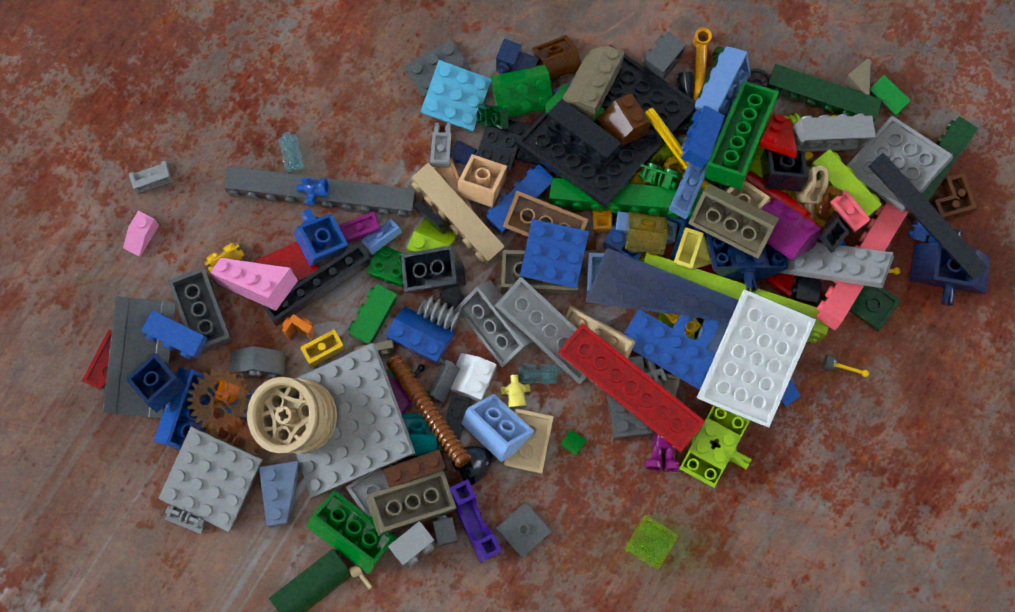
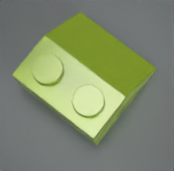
M422 220L406 248L407 253L453 245L458 234L456 235L449 230L442 234L429 222Z

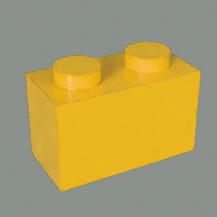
M335 329L300 347L311 368L345 351Z

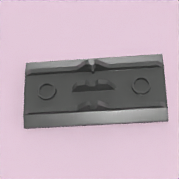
M116 296L103 413L162 418L163 408L157 413L152 410L131 387L126 378L154 353L169 364L170 350L162 346L164 342L157 339L155 343L145 338L147 334L141 330L152 310L174 321L175 302Z

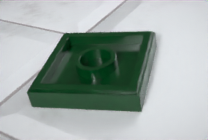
M863 286L849 312L876 331H879L901 300L884 288Z

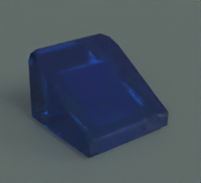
M457 140L450 151V158L454 162L467 165L471 155H475L477 149Z

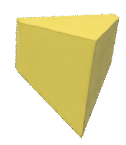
M685 227L673 264L691 270L710 265L711 259L704 233Z

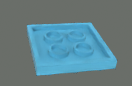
M439 60L420 113L473 132L477 122L476 112L478 104H483L491 79Z

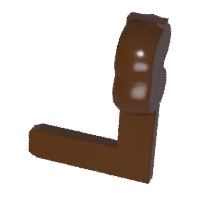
M828 185L823 201L817 205L816 216L819 219L827 220L830 217L828 211L832 207L829 202L830 195L842 196L843 190Z

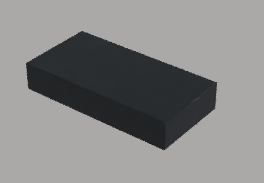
M417 200L413 204L417 213L439 232L444 234L448 230L444 221L422 202Z

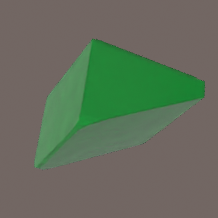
M569 430L560 447L577 456L586 439Z

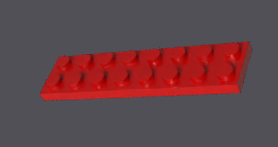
M584 323L579 326L558 351V355L680 453L706 422Z

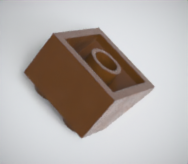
M567 35L532 48L535 57L539 58V66H546L550 80H556L565 74L575 73L581 65L578 49Z
M632 93L616 99L597 118L602 129L619 140L621 146L649 134L650 120Z

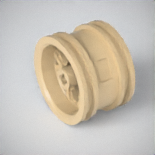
M278 377L264 382L254 392L248 404L247 422L250 433L255 441L262 448L270 452L311 453L324 446L333 435L337 422V408L332 395L322 384L308 379ZM298 391L300 392L299 397L296 396ZM286 431H288V433H289L288 439H287L286 436H285V435H286Z

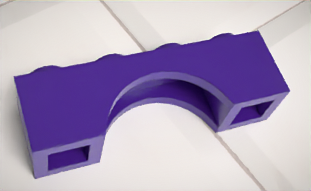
M468 479L450 487L456 505L455 511L479 562L482 563L502 552L494 533L488 529L480 515L476 495Z

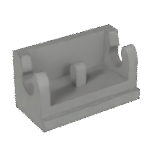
M165 161L146 170L129 173L133 189L137 194L173 182Z

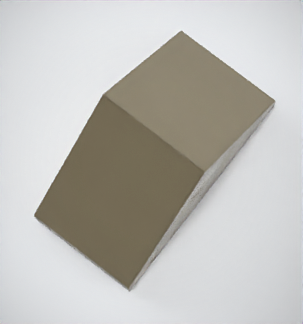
M866 59L847 75L844 81L850 89L870 95V59Z

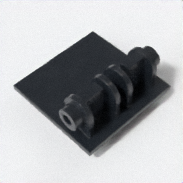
M486 126L476 156L506 165L507 171H510L515 166L514 159L518 150L516 141L521 136Z

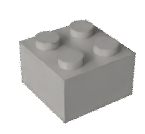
M419 521L388 547L404 568L407 566L411 568L419 562V556L423 553L427 555L435 549L433 545L436 542Z

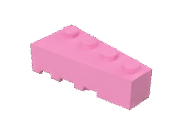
M220 258L210 272L219 286L273 310L278 309L298 282L294 273L288 267Z

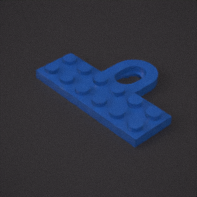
M638 309L624 332V335L635 340L632 350L700 390L715 357V353L706 348L717 331L719 320L704 319L703 335L699 339L692 340L686 336L684 328L695 317L680 315L673 328Z

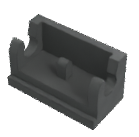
M439 358L438 362L441 364L430 390H425L424 392L428 394L427 397L444 403L460 368L451 361H444Z

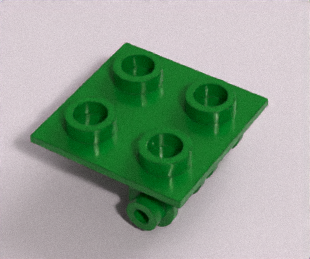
M648 163L647 166L641 164L645 169L640 172L639 178L644 182L646 181L654 185L658 182V186L672 190L677 187L676 178L682 179L683 173L665 169V167Z
M383 246L375 252L366 273L371 278H381L382 282L385 279L386 283L391 281V284L403 287L401 254L405 253Z

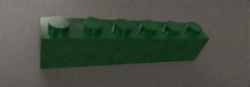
M778 64L774 65L766 87L779 91L778 96H785L793 102L800 101L811 108L823 109L824 112L829 114H846L847 116L865 114V116H872L873 123L877 118L882 99Z
M960 116L955 121H950L945 128L948 130L946 135L941 134L936 141L938 146L953 155V159L921 193L927 201L932 197L978 130L976 126ZM906 210L908 212L906 217L914 221L915 217Z

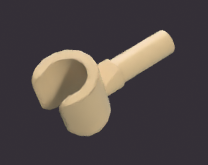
M357 565L350 567L349 570L352 577L359 576L367 588L370 589L372 585L363 574V570Z

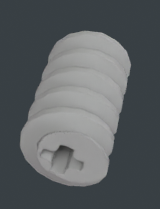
M431 295L429 298L425 297L417 314L421 315L424 312L425 319L431 316V322L437 320L438 326L444 323V329L447 330L451 327L452 332L460 318L461 310L459 309L454 313V306L447 309V302L441 306V299L433 302L434 295Z

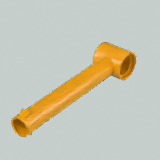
M699 28L693 38V45L696 47L693 100L695 101L706 79L707 46L712 38V33L707 28ZM698 36H704L707 41H700Z

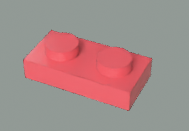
M847 190L843 191L842 196H837L830 202L853 232H856L871 220Z

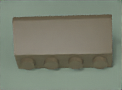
M610 46L588 50L563 100L594 121L623 65L624 52Z
M708 184L688 224L759 258L779 218Z

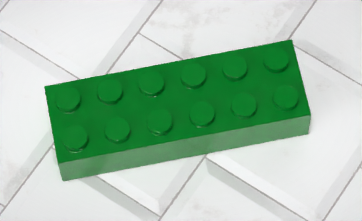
M746 81L742 82L707 163L705 179L742 190L759 149L760 140L775 110L779 91Z

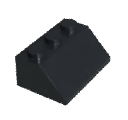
M454 245L401 254L404 292L417 294L466 286L464 265Z

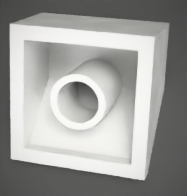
M461 353L456 363L460 370L450 390L480 402L483 400L496 371V364L478 356Z

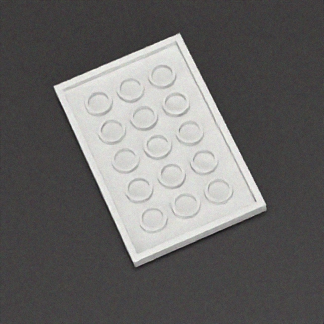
M744 289L697 398L770 427L816 319Z

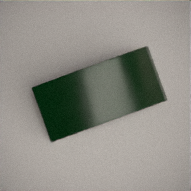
M478 104L476 116L480 124L485 126L494 125L501 129L508 128V109Z

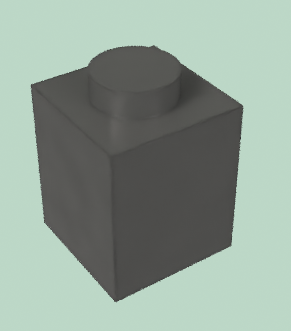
M448 515L437 517V521H434L433 525L438 546L458 542L452 517L448 518Z

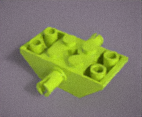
M713 405L705 419L706 422L691 439L693 443L679 469L715 488L728 462L732 461L746 470L752 459L736 451V446L750 420ZM710 442H716L718 448L716 447L715 449H712V444H710Z

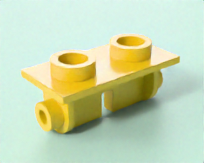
M230 243L223 248V252L219 254L215 252L206 257L205 265H211L208 267L209 271L211 272L220 258L242 260V257L245 255L241 249H236L240 247L238 243L235 245Z

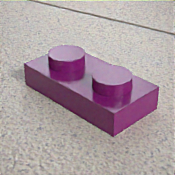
M375 212L339 225L347 243L381 231Z

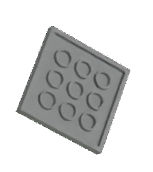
M891 116L875 134L876 137L866 144L847 166L853 170L858 180H862L866 184L867 189L904 213L907 210L905 206L874 174L868 165L884 153L915 188L922 193L953 159V155L894 116Z
M190 427L158 499L181 510H186V512H191L192 515L198 518L202 517L201 519L230 532L263 459L195 427Z

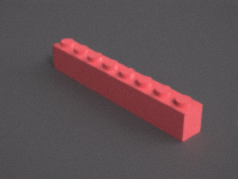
M888 202L885 206L881 205L875 213L877 218H872L867 226L869 228L868 233L864 231L858 240L861 242L860 246L856 245L855 247L885 251L908 212L902 213ZM833 281L836 285L835 287L830 286L825 296L828 298L826 301L822 300L816 310L819 313L815 319L836 331L864 285Z

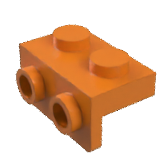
M293 314L282 325V331L289 340L296 331L311 341L316 336L315 327L312 326V322L304 317L300 319Z

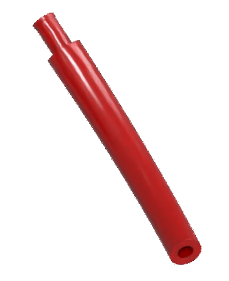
M749 171L745 181L768 195L770 202L774 199L783 202L784 205L797 211L801 216L812 221L822 230L823 227L810 217V211L782 190L764 188L763 178Z

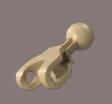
M824 166L807 167L808 179L802 191H794L796 193V201L803 203V207L811 212L810 217L812 219L814 204L822 201V197L828 188L829 173ZM818 171H820L821 178L819 180H816V174Z

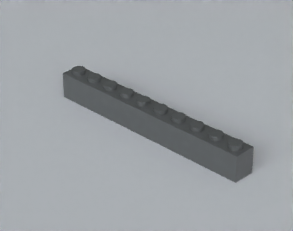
M227 166L224 189L228 195L233 197L246 195L250 199L262 197L273 202L278 199L284 200V202L289 204L302 202L306 205L307 193L297 192L296 186L302 184L301 178H310L312 180H320L322 178ZM328 179L330 185L328 197H315V204L322 205L324 208L331 209L334 206L341 207L345 211L359 209L363 213L375 211L380 215H389L391 213L397 214L398 217L407 218L408 216H413L416 192L415 189Z

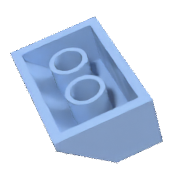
M495 394L467 408L461 423L501 462L514 455L534 433V430Z

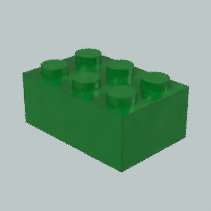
M545 65L490 76L495 106L508 109V117L545 110L546 103L553 97L550 76Z

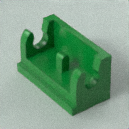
M885 75L870 88V92L877 98L882 99V103L895 116L901 113L911 102Z

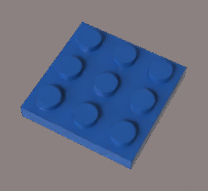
M532 219L520 276L577 288L589 231Z

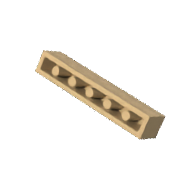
M429 163L411 177L413 189L417 193L421 192L425 196V202L430 207L434 206L438 210L436 212L443 221L447 220L451 224L449 228L456 235L459 233L462 236L464 245L468 249L472 247L476 252V258L481 263L489 264L504 250L505 246Z

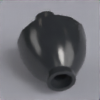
M465 446L464 449L471 456L470 461L462 467H456L453 461L452 465L456 471L459 470L463 481L468 479L470 485H474L486 476L492 462L496 458L487 448Z

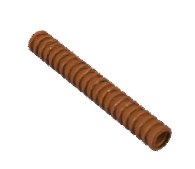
M395 355L391 357L386 363L387 367L393 372V376L396 377L400 386H403L402 389L406 391V395L412 400L415 408L422 414V418L425 419L428 427L435 433V437L439 438V443H442L441 445L445 448L448 456L452 457L455 466L462 467L467 464L471 456L467 454L468 452L464 449L461 441L457 440V436L454 435L451 427L447 425L448 423L444 420V417L440 416V411H437L438 409L434 406L431 398L427 397L428 394L424 392V388L418 383V379L415 378L411 369H408L409 367L405 364L402 356Z

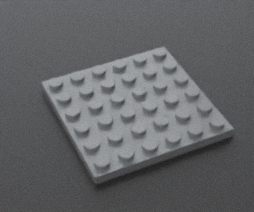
M371 343L295 378L314 380L322 384L332 395L337 408L336 427L328 442L320 449L311 453L296 454L311 498L415 454L375 343ZM298 391L297 394H296L297 397L300 396V392H299V391Z

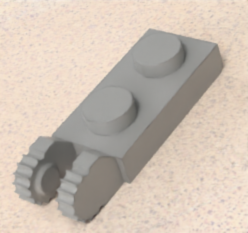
M435 123L434 132L432 133L430 165L432 167L449 168L451 123L446 124V133L439 132L440 125Z

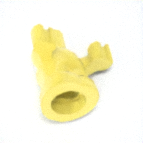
M510 375L511 383L507 387L500 388L501 395H508L509 408L527 406L524 393L531 392L530 384L523 385L519 382L518 375Z

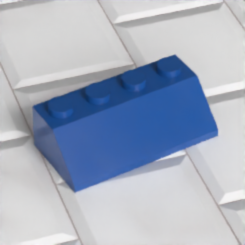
M179 368L177 376L186 387L166 404L153 441L179 451L190 427L206 431L216 402L215 394L220 381L185 368Z

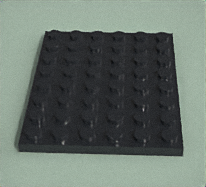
M624 54L623 65L601 106L605 111L616 99L632 93L644 113L648 109L654 108L674 135L696 110V101ZM546 111L516 141L518 148L605 208L642 170L641 164L646 165L665 144V141L650 122L648 135L621 146L620 152L604 167L596 163L587 153L581 152L571 141L565 140L559 132L552 130L546 123ZM596 119L594 123L600 126L599 122Z

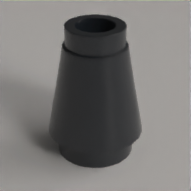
M693 72L678 73L677 82L680 91L693 99L695 82Z

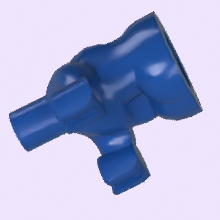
M301 178L302 184L296 186L297 192L307 193L308 198L305 200L307 206L315 204L316 196L328 197L330 191L327 178L320 180Z

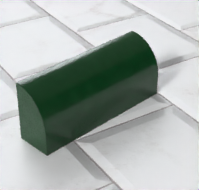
M331 549L268 599L278 612H307L352 577L336 551Z

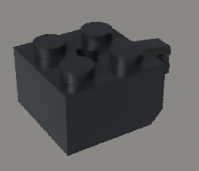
M764 149L760 158L764 188L801 192L808 179L805 152L797 150L796 158Z

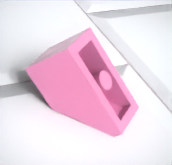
M138 211L128 227L123 249L141 257L159 226L157 221Z

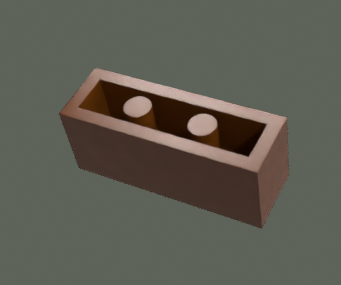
M438 449L383 469L388 486L391 488L441 471L446 472L448 469L443 454Z

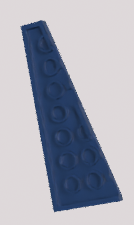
M607 248L586 299V302L725 322H730L739 301L610 248Z

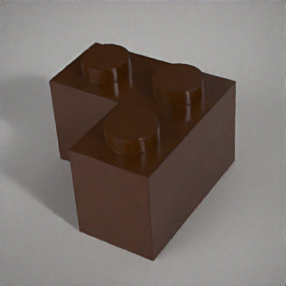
M965 172L947 177L941 183L945 197L937 199L931 204L946 221L972 214L977 209V205Z

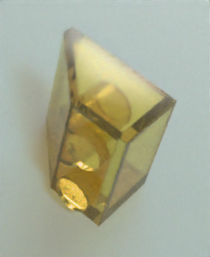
M629 212L625 249L631 252H647L650 255H664L668 237L667 217Z

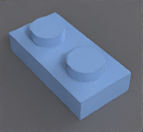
M392 219L380 226L381 231L368 235L361 240L363 246L371 254L380 250L384 245L402 233L399 226Z

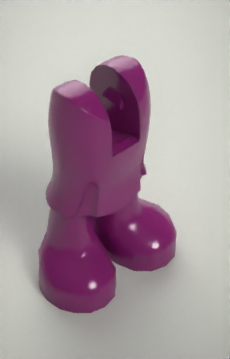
M654 432L653 452L651 458L646 460L645 468L661 471L663 466L662 450H666L664 471H682L679 469L681 463L676 460V449Z

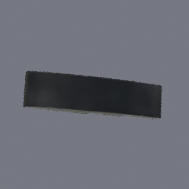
M834 210L824 224L819 238L830 253H832L847 236L850 227L839 213Z

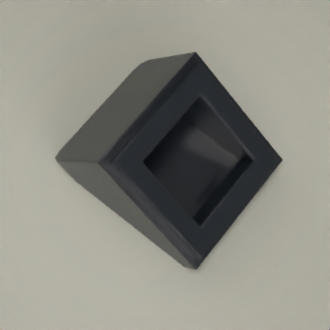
M459 287L448 288L440 293L442 300L447 302L448 308L454 306L455 309L465 299Z

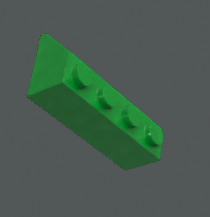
M335 490L311 515L306 526L367 574L371 573L388 551V546L397 538L392 533L378 536L373 519Z

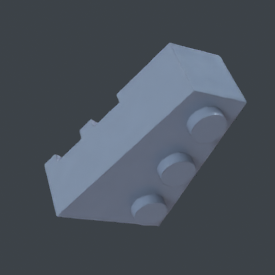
M299 461L259 467L266 524L269 528L290 524L300 470Z

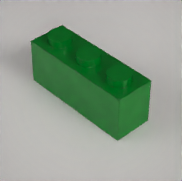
M377 283L374 288L371 287L366 296L368 300L365 305L361 304L357 312L359 316L356 321L353 320L348 328V331H350L349 336L364 345L374 342L398 299L396 293Z

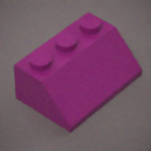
M777 199L763 206L761 210L779 218L767 244L791 260L796 259L815 247L821 228Z

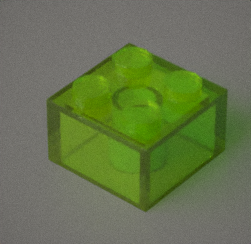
M644 515L623 551L658 571L679 535Z

